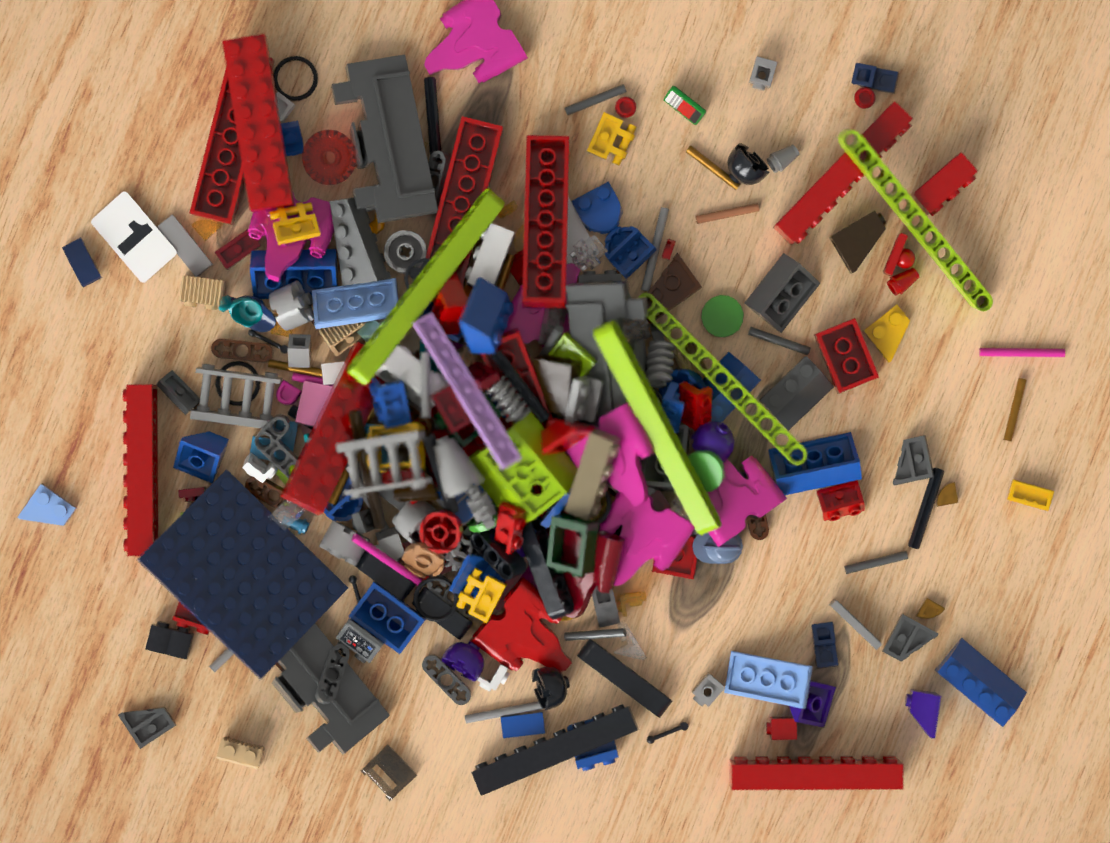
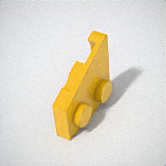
M896 304L863 332L889 363L896 353L910 320Z

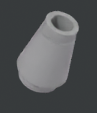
M791 145L771 153L770 157L767 158V163L773 172H782L800 154L798 149Z

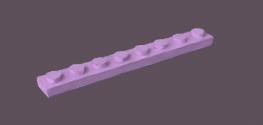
M431 312L413 322V327L452 387L500 468L504 470L522 459L521 455L433 313Z

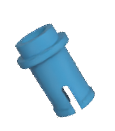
M287 514L284 515L282 520L284 526L298 531L299 535L301 533L305 534L310 524L305 518L302 520Z

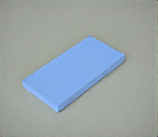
M396 278L312 290L315 328L320 329L385 319L399 301Z
M731 651L724 693L805 709L813 666Z

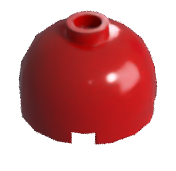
M445 509L436 510L428 514L421 522L419 529L421 541L430 547L428 548L429 550L439 554L448 553L456 548L462 540L464 532L463 524L459 517Z

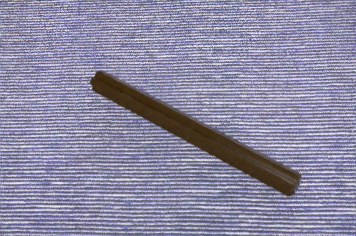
M352 410L348 415L354 441L367 439L361 411ZM365 449L358 450L357 455L364 487H373L371 471L366 461L368 453L365 452ZM379 491L366 492L373 527L376 530L383 529L386 526Z

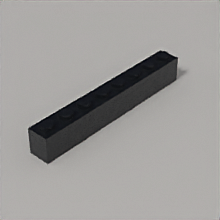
M623 704L612 708L613 713L605 716L603 712L593 716V721L585 724L584 721L572 725L574 729L566 732L565 729L553 733L554 738L546 741V738L543 737L533 741L535 746L528 749L526 745L514 749L515 754L509 757L505 753L495 757L496 762L488 765L486 761L476 765V770L471 773L480 795L492 792L639 730L630 706L625 708Z

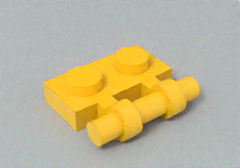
M604 112L587 152L605 160L610 152L615 155L612 163L620 166L622 159H625L627 156L626 150L630 141L633 142L634 132L637 127L629 124L626 131L620 129L623 120ZM617 135L622 137L618 148L612 146Z
M303 202L296 203V206L288 208L278 207L277 210L269 212L271 220L280 219V221L273 223L278 245L320 236L315 213L306 215V212L313 211L311 202L303 204ZM298 214L299 216L296 218L287 219V216Z
M474 568L472 574H469L466 580L467 584L464 590L460 591L458 595L459 600L456 606L464 609L466 603L470 604L471 608L468 613L487 623L507 584L490 575H487L485 580L482 581L479 579L482 570ZM475 586L480 589L476 598L471 596Z

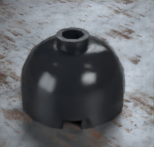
M738 143L729 154L727 161L728 169L731 172L729 176L737 184L741 182L745 185H754L762 181L769 174V171H767L769 168L758 154L746 151L749 147L742 143Z
M541 667L532 671V683L537 682V688L534 691L540 706L545 708V710H549L561 705L567 696V688L570 687L567 676H563L554 667Z

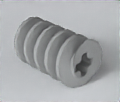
M661 340L649 342L645 374L651 387L664 388L667 382L672 381V377L669 374L673 373L671 366H673L674 362L671 359L674 358L675 354L671 351L675 350L674 344Z
M504 375L500 377V381L487 389L485 395L493 394L490 401L498 400L495 408H504L501 416L508 414L506 422L514 421L516 423L523 419L530 412L531 408H524L526 402L524 400L519 401L521 396L520 394H514V387L508 388L510 381H503Z

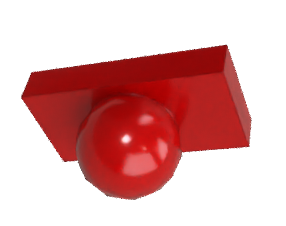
M903 233L897 235L883 274L892 276L896 265L902 269H908L914 265L916 259L914 252L908 248H903L908 235Z

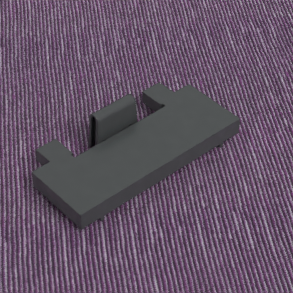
M398 55L347 64L346 73L348 81L335 83L331 86L335 105L357 102L358 99H361L365 120L360 121L357 131L355 123L352 122L349 131L357 169L366 168L371 162H374L379 185L355 188L353 190L356 209L375 207L378 223L435 214L438 211L434 194L435 190L430 175L406 56Z
M628 281L570 283L566 286V308H568L570 335L597 361L587 376L603 381L596 421L579 420V423L594 425L596 428L600 426L599 420L601 417L628 403V400L594 337L593 330L609 321L615 320L624 334V319H645L648 317L647 297L629 298ZM639 338L629 341L628 344L645 374L647 369L645 339Z
M314 624L278 661L284 671L278 678H274L272 684L295 713L302 712L303 707H307L312 703L327 722V724H322L306 738L314 749L319 753L333 742L343 755L390 715L348 663L335 699L329 704H321L317 701L315 692L328 653L334 646L318 626ZM338 651L334 652L337 654V658L334 663L330 662L331 664H337L338 660L342 657ZM331 668L328 669L327 676L335 680L338 677V673L335 669ZM330 684L327 685V688L324 691H321V693L324 694L323 698L325 699L328 696H331L330 694H328L329 687L331 686Z

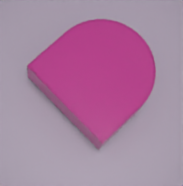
M283 380L277 389L276 397L280 403L292 405L298 400L302 391L286 380Z

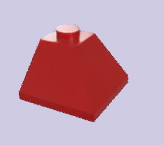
M554 419L547 423V428L541 431L543 454L564 453L586 438L595 428L578 422Z

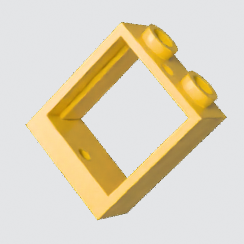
M408 423L387 429L384 425L369 426L367 439L384 435L425 431V427L419 423ZM419 440L417 447L422 470L425 469V446L423 440ZM380 446L378 451H376L379 472H386V469L391 468L390 463L381 464L382 446ZM367 454L366 461L370 469L369 458ZM411 459L410 462L399 463L400 471H407V468L412 467Z

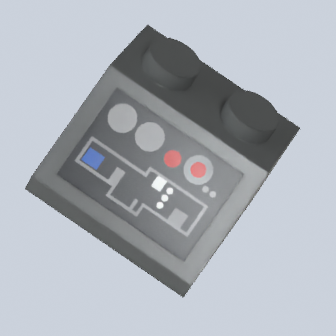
M351 618L336 637L339 640L337 644H343L348 649L350 648L356 653L354 656L362 663L366 661L370 663L385 644Z

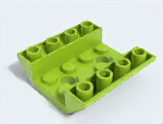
M531 411L516 423L513 421V426L506 430V433L522 457L520 461L502 470L487 446L481 451L479 449L468 457L484 477V482L480 483V485L495 504L499 507V504L505 501L526 510V523L535 519L572 488L578 470L565 452L543 454L541 431L545 428ZM540 484L543 490L539 494H533L530 491L531 486Z

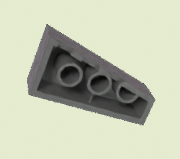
M354 198L330 201L343 286L391 279L390 272L386 271L383 263L385 262L383 253L380 254L376 242L378 240L376 234H373L369 225L371 221L366 208L357 210Z

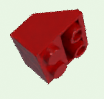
M456 273L450 276L440 290L431 311L446 335L459 334L461 329L459 321L469 300L463 290V284L459 281Z

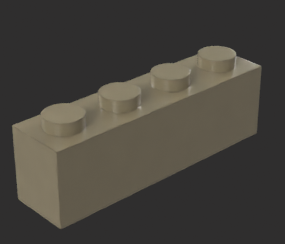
M595 429L589 433L565 508L566 512L587 521L599 514L601 509L599 502L607 491L608 485H606V481L614 469L612 462L620 451V446L618 445L619 437L600 429Z

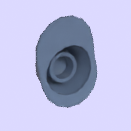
M706 533L703 535L698 534L693 541L692 547L697 559L704 563L728 564L739 558L743 545L741 538L737 534L718 547L710 534Z

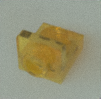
M645 591L620 594V599L616 600L618 612H622L623 617L627 616V603H630V607L643 605L642 601H647Z

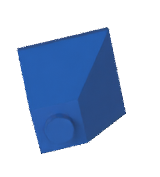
M210 431L182 437L173 468L213 483L229 439Z

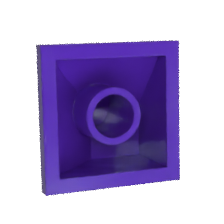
M810 680L806 708L789 706L794 721L824 728L836 687Z
M911 689L910 694H906L905 706H908V711L930 738L935 739L941 696L936 692Z

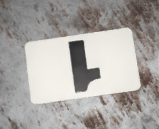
M125 191L91 220L96 230L143 283L151 278L177 253L176 249Z

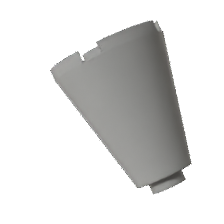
M448 436L436 440L437 445L434 446L445 498L465 492L473 484L477 486L484 482L482 474L454 438L449 439Z

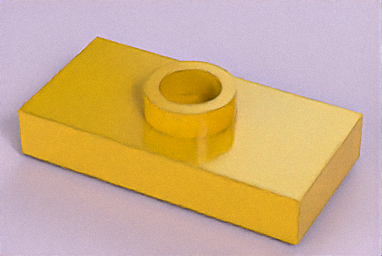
M1012 479L1007 500L1049 511L1054 491Z

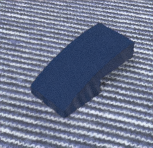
M856 63L851 84L895 94L899 72Z
M82 238L62 247L83 288L102 278Z
M833 622L812 624L817 669L838 666Z

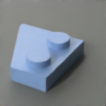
M40 484L18 518L64 526L77 508L45 485Z

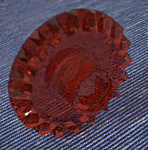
M322 130L315 133L307 140L303 148L302 162L304 169L314 181L320 184L336 185L342 183L349 178L356 166V151L352 141L345 134L337 130ZM329 151L335 155L333 163L328 162L326 158Z

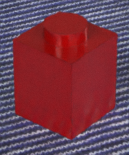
M793 716L770 717V722H766V735H770L771 740H797V722L794 721Z

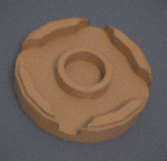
M420 542L406 547L402 556V561L405 563L404 566L418 577L426 578V576L431 575L436 577L444 568L445 557L442 553L432 552L428 549L430 548L429 546Z

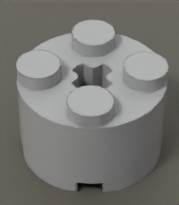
M401 230L388 238L384 248V257L393 270L405 274L412 262L426 258L428 250L426 243L417 233ZM403 247L411 248L412 251L409 252V257L401 256ZM420 262L414 265L413 267L421 268L423 262Z
M299 281L292 282L269 294L270 307L272 311L276 309L278 316L275 318L284 330H292L314 320V312L311 306L313 298L309 292L305 293Z
M418 501L413 505L411 502H406L400 512L393 517L392 523L395 525L396 531L411 544L423 543L419 533L420 524L428 514L437 509L427 501Z
M334 520L319 547L339 559L342 558L354 566L357 565L365 549L351 541L353 535L358 533ZM361 534L359 535L368 542L370 541V539L366 538L365 536Z

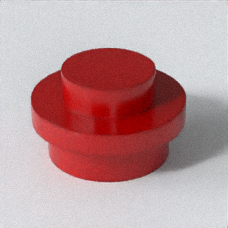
M867 87L858 89L854 95L856 105L863 109L870 108L876 100L874 91Z
M622 97L616 102L615 111L620 117L629 118L636 111V103L630 97Z

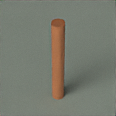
M758 203L697 215L695 216L696 222L700 224L758 212L759 206Z

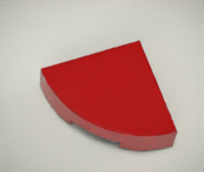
M667 239L661 256L662 259L670 260L675 240Z

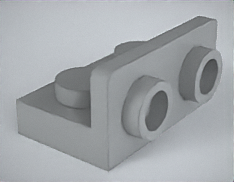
M588 376L573 379L566 421L576 422L582 419L589 422L596 421L603 381Z

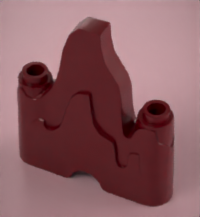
M565 528L562 561L578 565L582 532ZM600 531L597 537L594 572L585 574V577H574L571 572L563 573L574 602V611L565 615L566 617L573 619L584 613L596 586L598 587L597 590L603 593H610V590L613 589L625 542L624 538L606 531Z

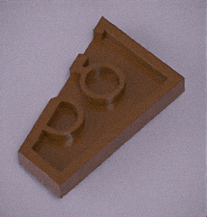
M677 253L647 293L654 296L670 311L700 290L702 286ZM647 298V308L649 309L652 306V300ZM661 313V314L657 315L656 320H657L658 318H660L661 316H663L664 314Z

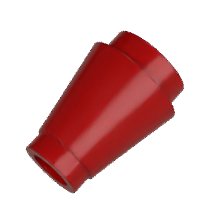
M912 267L891 276L890 280L887 281V285L895 296L898 294L902 295L920 276L917 270Z

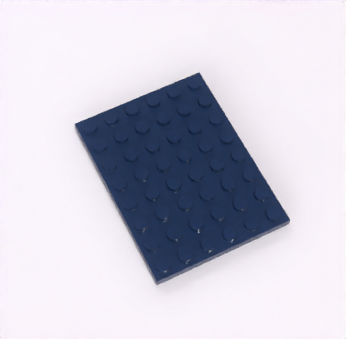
M227 469L137 559L155 579L260 680L348 589L324 563Z

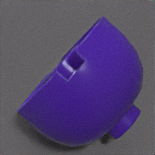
M716 421L707 422L701 425L691 437L694 441L692 446L695 451H711L723 463L730 457L734 449L735 438L732 431L724 423Z
M471 641L468 644L464 642L454 643L444 652L441 659L453 671L456 669L463 673L461 676L471 681H476L484 669V658L478 651L480 648Z

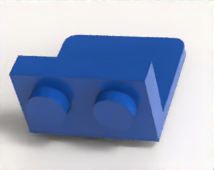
M593 719L584 720L585 724L593 721ZM570 724L567 727V731L573 730L574 728L572 725L574 724ZM613 740L575 756L577 769L582 768L583 771L595 768L594 764L603 762V765H608L616 762L615 758H619L615 741Z

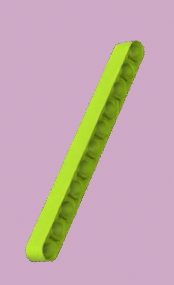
M851 129L842 130L838 136L840 146L968 304L979 311L989 310L993 304L991 295L858 131ZM852 133L854 141L848 145L846 137ZM866 150L867 158L861 161L859 155L861 151ZM878 166L880 174L878 177H874L873 169ZM892 183L893 191L887 194L886 186ZM905 199L906 207L900 210L899 203ZM918 215L920 221L916 226H913L912 219ZM931 231L933 237L931 241L926 242L925 236ZM944 247L946 253L942 258H939L938 252ZM958 264V271L952 274V266ZM967 280H970L971 287L965 290L964 284ZM980 296H983L984 302L978 306L977 300Z
M487 188L481 193L348 366L347 372L362 385L367 384L412 327L413 322L419 318L504 207L505 201L491 189Z
M649 293L641 294L638 298L647 297L652 300V306L648 309L647 319L675 345L790 463L802 465L807 459L805 448L654 296ZM661 313L666 314L667 321L664 324H658L656 322L657 315ZM676 328L681 329V338L673 339L671 337L672 330ZM691 343L697 345L696 353L688 354L686 352L687 345ZM702 360H712V367L707 370L701 367ZM719 374H725L728 377L727 382L723 385L716 382V377ZM734 389H740L743 392V396L739 400H734L731 397V392ZM749 404H755L758 407V411L754 415H749L746 412V407ZM770 419L773 422V427L770 430L762 429L761 423L763 420ZM778 435H786L788 443L783 446L778 445L776 442ZM796 449L804 453L800 461H795L791 457V453Z
M612 320L593 330L594 337L634 414L647 433L654 447L653 450L697 533L703 535L721 527V520L618 323Z

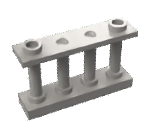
M202 364V367L196 368V373H202L203 379L200 403L197 409L191 410L190 419L262 429L273 418L271 410L275 383L281 384L283 378L278 377L277 373L265 372V375L228 371L215 369V365ZM211 375L224 376L221 407L218 408V412L210 411V407H208ZM233 378L245 379L242 410L239 411V414H232L231 410H229ZM254 381L266 382L263 413L260 414V417L252 416L250 412Z
M425 431L336 444L337 453L345 452V456H348L353 490L343 491L344 495H351L352 499L364 497L365 492L410 485H412L413 489L425 488V483L432 482V478L422 479L417 447L419 440L426 439ZM406 442V446H409L414 480L402 482L397 448H399V443ZM380 446H385L386 450L388 449L393 484L381 485L376 452ZM365 449V452L368 453L373 487L361 488L356 458L358 450Z

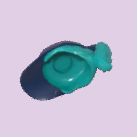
M226 295L223 296L218 307L222 312L229 310L235 322L258 332H268L276 325L274 314L265 306L261 299L255 296L245 295L234 298Z

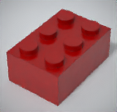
M961 152L910 196L926 216L928 214L933 216L944 207L942 203L945 200L949 202L960 193L958 189L961 186L965 188L976 179L974 175L978 170Z
M856 318L814 334L837 394L879 378Z

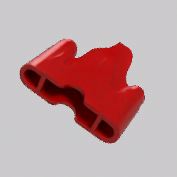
M522 577L504 597L505 611L499 615L492 614L487 623L483 622L476 630L470 641L511 671H518L523 664L521 657L531 659L546 667H554L559 671H566L572 664V659L562 650L558 636L541 620L543 618L557 624L563 617L551 619L546 612L538 589Z

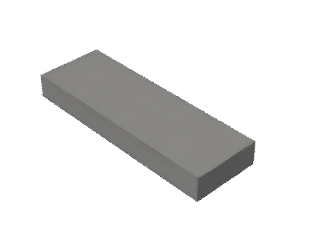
M173 214L157 226L195 277H198L213 265Z
M835 599L829 604L876 650L882 645L839 601Z

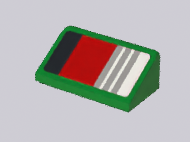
M675 85L671 87L664 97V101L694 125H697L706 114L704 108Z

